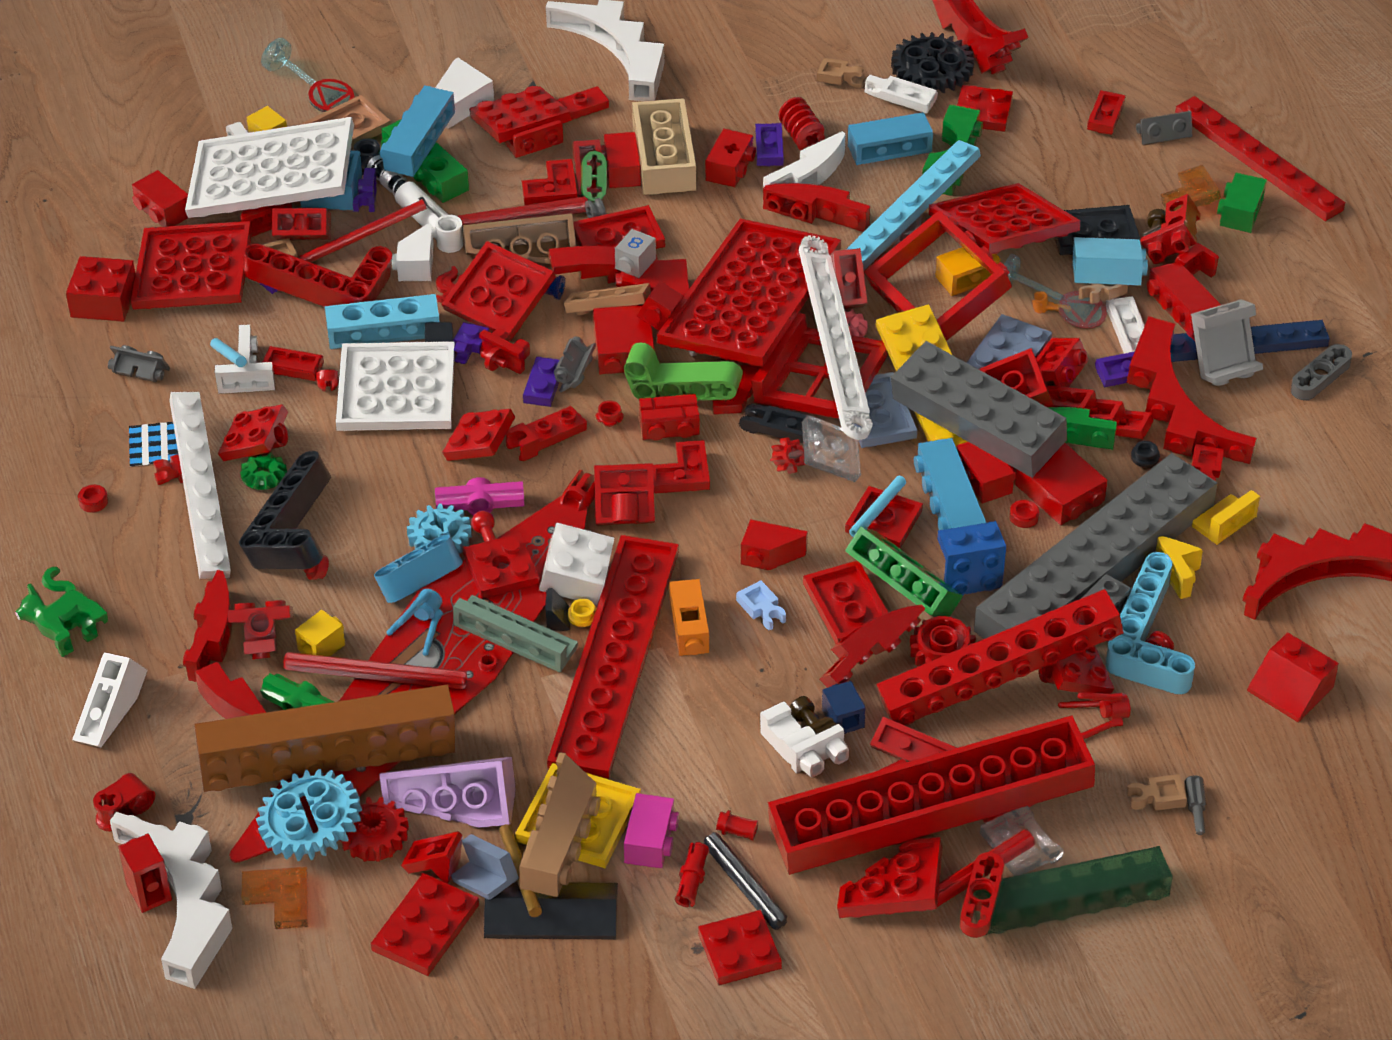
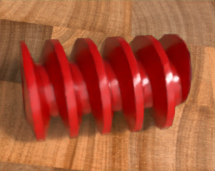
M793 97L781 106L778 113L779 120L800 151L825 140L824 127L804 98Z

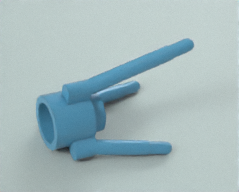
M423 589L406 612L387 630V635L391 636L413 614L416 618L423 621L431 618L422 653L424 656H427L438 621L443 615V612L439 609L442 605L440 595L432 589Z

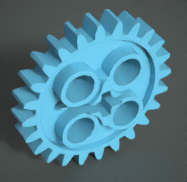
M318 769L315 775L311 776L309 771L305 770L302 778H299L295 773L292 774V782L290 783L282 779L281 789L272 787L270 790L273 797H263L265 806L258 808L260 817L256 818L262 840H264L267 848L272 847L275 855L282 852L284 858L288 859L294 853L297 861H300L304 854H308L310 860H313L315 852L320 851L323 856H326V848L332 847L337 850L339 849L337 845L338 840L345 842L349 840L346 832H356L354 823L361 821L358 812L362 811L356 789H354L351 781L346 782L344 775L341 774L335 777L333 770H330L324 776L322 770ZM302 796H306L319 830L317 833H313L300 800Z

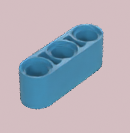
M447 534L429 541L382 567L374 574V577L387 603H392L405 598L455 570L463 561L451 536Z

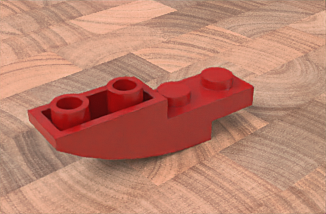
M800 183L765 185L763 188V209L810 224L813 223L815 218H819L862 232L870 226V206L850 200L849 191L822 185Z
M217 570L212 581L207 582L205 595L201 603L198 602L194 609V620H197L198 628L196 629L191 648L185 651L183 657V666L186 667L189 681L197 682L195 671L208 666L211 660L223 662L229 647L233 624L228 622V610H232L227 581L224 572L221 570Z
M921 604L893 610L854 629L831 649L839 659L819 680L827 688L835 684L845 683L853 676L851 669L857 663L862 665L873 653L877 655L884 651L888 653L893 651L902 641L899 638L905 630L910 632L920 623L921 619L918 616L925 610L924 606Z

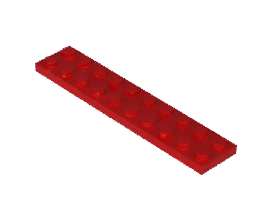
M626 535L620 536L547 759L548 769L552 763L556 764L560 752L570 757L585 773L609 779L678 557L679 544Z

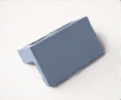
M472 834L462 840L469 862L451 875L454 883L489 900L518 880L519 876L509 852Z

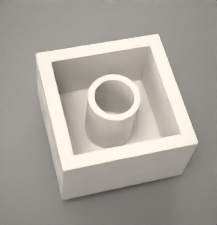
M556 523L549 544L539 590L546 592L548 588H553L560 596L574 600L588 599L594 605H597L604 588L614 538Z

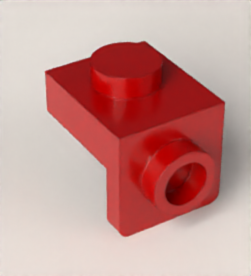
M1196 243L1189 251L1179 254L1175 263L1180 262L1192 275L1200 270L1212 278L1216 275L1219 256L1200 243Z
M269 620L253 622V628L257 632H264L269 626ZM246 623L244 624V654H252V659L270 658V652L278 650L275 628L266 637H256L250 634Z

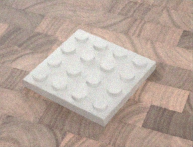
M455 343L342 344L336 413L337 431L451 429Z

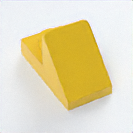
M1165 536L1158 537L1156 552L1165 553L1172 560L1170 584L1180 599L1191 597L1193 583L1196 581L1194 571L1200 569L1202 549Z

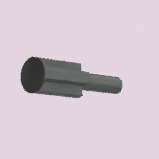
M1193 775L1187 777L1184 781L1188 810L1194 815L1196 834L1203 835L1205 834L1203 811H1205L1206 805L1204 780L1200 776Z

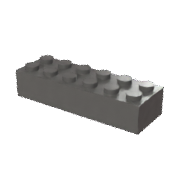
M925 341L891 376L894 400L1032 478L1067 440V422L1064 416L928 341Z

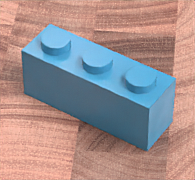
M924 112L848 125V148L856 165L932 152L933 130Z

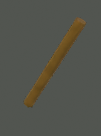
M505 824L499 828V833L506 851L510 853L519 876L517 882L520 888L519 866L522 855L511 826ZM520 889L529 915L531 917L541 915L542 909L536 893L531 890Z

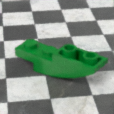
M1047 407L1066 418L1067 440L1065 443L1113 450L1117 421L1090 418V409Z

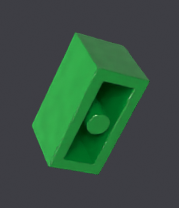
M1236 172L1232 183H1226L1223 196L1225 199L1221 198L1218 204L1217 214L1221 215L1220 226L1251 233L1264 201L1267 179Z

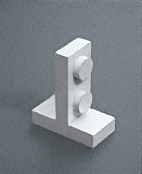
M239 325L238 353L246 358L247 363L244 367H238L235 364L215 365L218 394L275 390L272 362L257 363V356L253 355V353H258L257 336H252L250 325Z

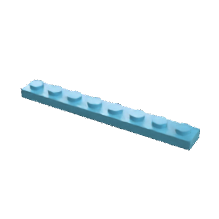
M958 140L846 249L861 248L863 271L981 156L978 147Z

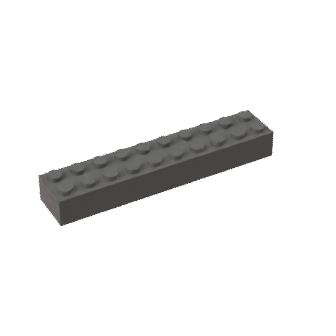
M1171 453L976 607L974 632L985 639L1077 601L1105 574L1122 582L1143 565L1149 554L1156 552L1158 537L1165 536L1175 539L1192 525L1194 519L1214 506L1218 482Z

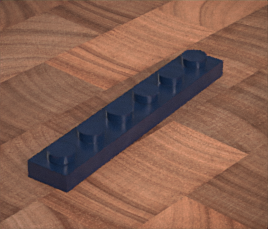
M1323 320L1251 327L1254 354L1329 346L1330 338ZM1187 333L1174 334L1170 347L1171 362L1198 360L1195 341Z

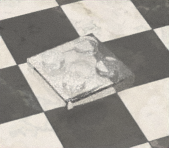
M807 415L802 421L805 464L856 482L861 476L858 440L847 436L843 432L842 427Z

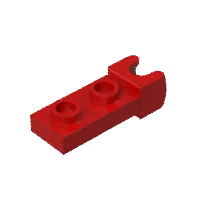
M568 406L527 425L522 422L510 427L506 434V447L508 449L520 447L519 460L526 461L537 456L538 451L586 431L587 421L572 406Z

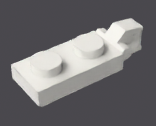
M869 75L865 81V93L926 114L938 96L937 90L893 76L883 79Z

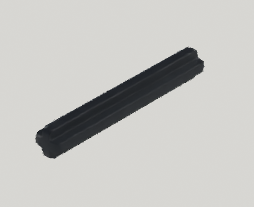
M715 832L706 836L704 844L709 847V853L757 910H761L767 923L775 930L787 924L785 912L722 837Z

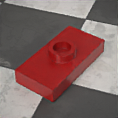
M598 86L556 99L570 111L571 120L609 108V100Z
M270 346L262 363L272 362L273 372L276 375L316 381V372L321 370L324 364V356Z

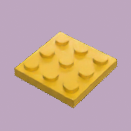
M554 763L550 766L515 833L516 842L527 845L532 830H536L538 811L541 804L546 805L549 791L547 786L550 777H557V765ZM586 773L596 782V797H600L601 802L597 816H592L590 819L591 828L588 838H582L581 853L578 860L606 869L630 820L636 793L641 794V789Z

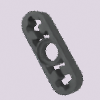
M1340 344L1327 348L1293 377L1291 394L1299 400L1313 399L1349 369L1352 351L1347 346ZM1315 370H1325L1329 374L1320 375L1317 374Z

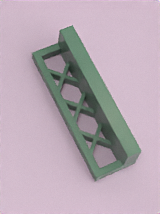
M471 595L468 601L459 598L453 606L454 626L557 672L563 670L578 648L577 641L474 595Z

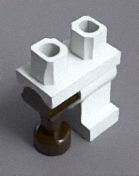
M807 696L795 699L790 707L783 701L761 712V734L785 761L791 764V768L796 774L804 771L813 778L824 770L823 760L830 758L838 765L848 760L849 748L844 742V729L839 724L836 725L831 717L820 719L814 713V703ZM804 721L806 727L801 729L798 722Z

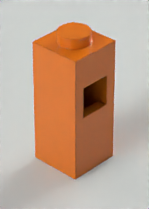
M700 579L669 582L670 607L679 656L709 653V629Z

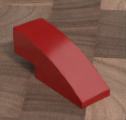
M218 661L195 671L198 691L207 703L225 719L266 713L243 677L230 681Z

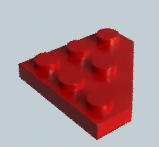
M941 838L909 840L899 846L900 852L889 860L883 857L865 870L866 876L855 883L848 881L839 889L837 904L839 918H859L869 915H891L901 912H923L937 909L943 849Z

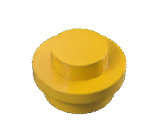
M588 599L575 600L568 609V620L578 627L590 626L597 608Z

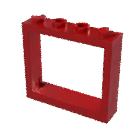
M939 210L865 270L864 274L871 287L897 313L914 309L915 307L887 279L942 234L947 232L991 274L936 320L947 341L1010 290L1012 284L1007 276L1010 273L1007 267L1002 262L997 264L993 260V255L985 246L980 248L977 245L976 239L969 231L963 232L953 216L947 217Z

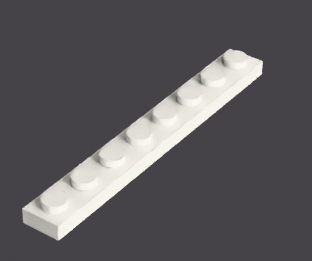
M171 392L169 400L199 579H213L217 570L223 571L225 578H229L231 569L200 393Z

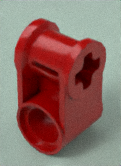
M134 773L123 775L116 782L95 794L93 806L98 811L96 825L103 831H112L110 820L116 812L128 816H137L146 812L155 801V792Z

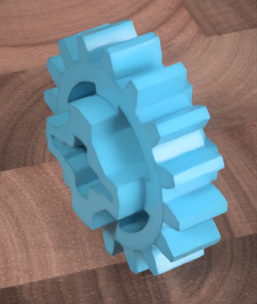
M438 504L437 509H433L428 505L426 512L418 510L416 511L417 518L410 517L409 519L410 525L407 526V536L410 547L417 549L429 541L447 534L451 536L458 553L461 554L463 552L462 546H469V538L472 537L470 518L464 517L462 509L454 512L453 505H450L447 509H443L442 504Z

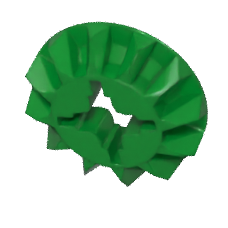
M272 452L267 456L259 454L256 458L249 456L248 461L241 464L240 475L243 483L248 487L256 490H267L279 485L287 473V466L284 464L282 457H274Z

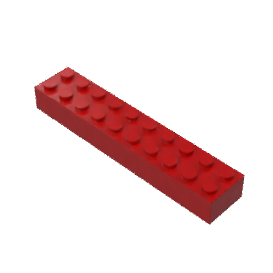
M1071 715L767 802L769 824L787 872L791 875L1092 788L1095 785V763L1074 717Z

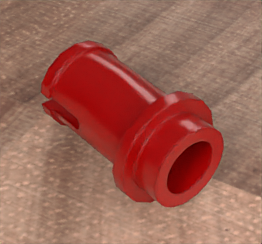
M730 810L726 813L721 811L717 820L716 830L721 831V835L729 833L754 840L759 822L758 820L732 815Z

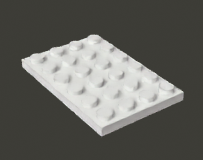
M352 117L199 141L185 208L188 218L205 217L213 214L231 213L239 210L257 209L265 206L283 205L285 203L343 195L354 130Z

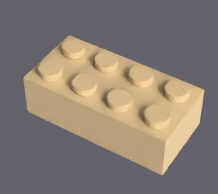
M685 99L632 102L633 131L636 134L643 195L696 191V162Z

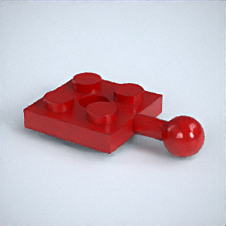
M488 511L476 512L471 519V525L475 532L482 534L484 542L463 547V555L481 599L539 585L538 573L521 533L496 539L492 530L495 525L493 515ZM497 563H505L508 565V567L504 569H498L494 565Z

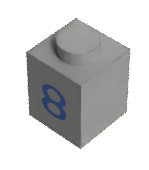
M633 229L615 247V269L638 278L656 259V238Z

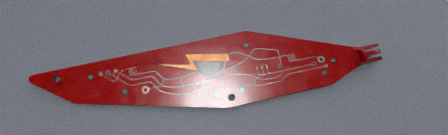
M578 470L560 497L496 538L499 539L521 533L538 573L539 585L483 598V600L532 622L536 621L546 606V592L540 591L539 587L556 523L585 530L587 510L595 499L594 475L590 473L584 474L583 470ZM463 560V563L455 570L419 589L400 615L401 617L423 589H432L440 595L442 605L439 609L443 612V615L438 621L429 654L424 656L422 653L432 619L419 620L413 614L391 636L386 635L368 660L467 672L465 689L449 688L454 715L497 678L514 653L454 626L453 606L457 600L461 598L468 601L471 595L481 599L466 560ZM497 563L494 565L498 569H504L508 567V565L505 563ZM355 678L339 701L435 686ZM401 761L385 763L380 766L353 768L349 771H334L335 777L342 774L346 782L351 781L360 797L380 780V773L389 772ZM290 778V779H288V780H286V781H287L288 783H290V782H292V778ZM281 782L276 787L277 789L282 788ZM302 796L300 800L313 833H317L319 830L306 796ZM259 812L230 851L229 858L232 862L240 863L273 850L272 847H266L258 831L259 825L256 818L260 817Z

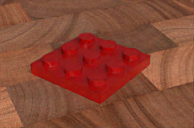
M530 86L523 92L504 94L500 99L482 101L477 106L469 108L471 118L498 143L512 140L514 134L556 120H560L562 124L572 121L570 111L541 86Z
M486 241L441 305L445 311L475 325L487 327L490 332L500 327L507 331L511 341L556 276L554 271Z

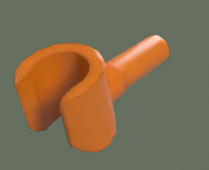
M1043 291L1034 293L1035 300H1032V305L1036 313H1045L1048 310L1059 312L1058 308L1063 309L1064 313L1070 315V307L1049 302L1048 295Z

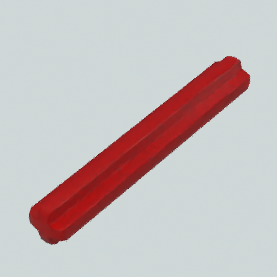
M1024 829L989 852L998 854L1003 859L1005 865L1035 845V839L1027 829ZM975 861L939 883L937 907L968 888ZM987 866L984 877L991 873L993 867Z

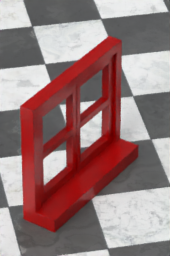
M798 313L764 366H760L751 380L754 403L839 419L835 401L814 397L824 379H830L826 363L824 366L797 362L808 343L822 346L818 329L808 328L805 314ZM851 335L854 351L869 354L859 370L866 393L889 354L883 341ZM790 372L817 377L805 396L779 391Z

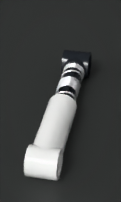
M368 138L355 143L354 151H360L362 175H364L365 168H375L376 179L380 180V183L389 192L393 193L396 202L402 208L423 199L427 209L412 217L422 227L426 224H432L433 237L437 240L439 250L446 253L459 251L464 245L461 219L455 215H448L414 182H407V179L403 178L402 174L384 170L378 141Z

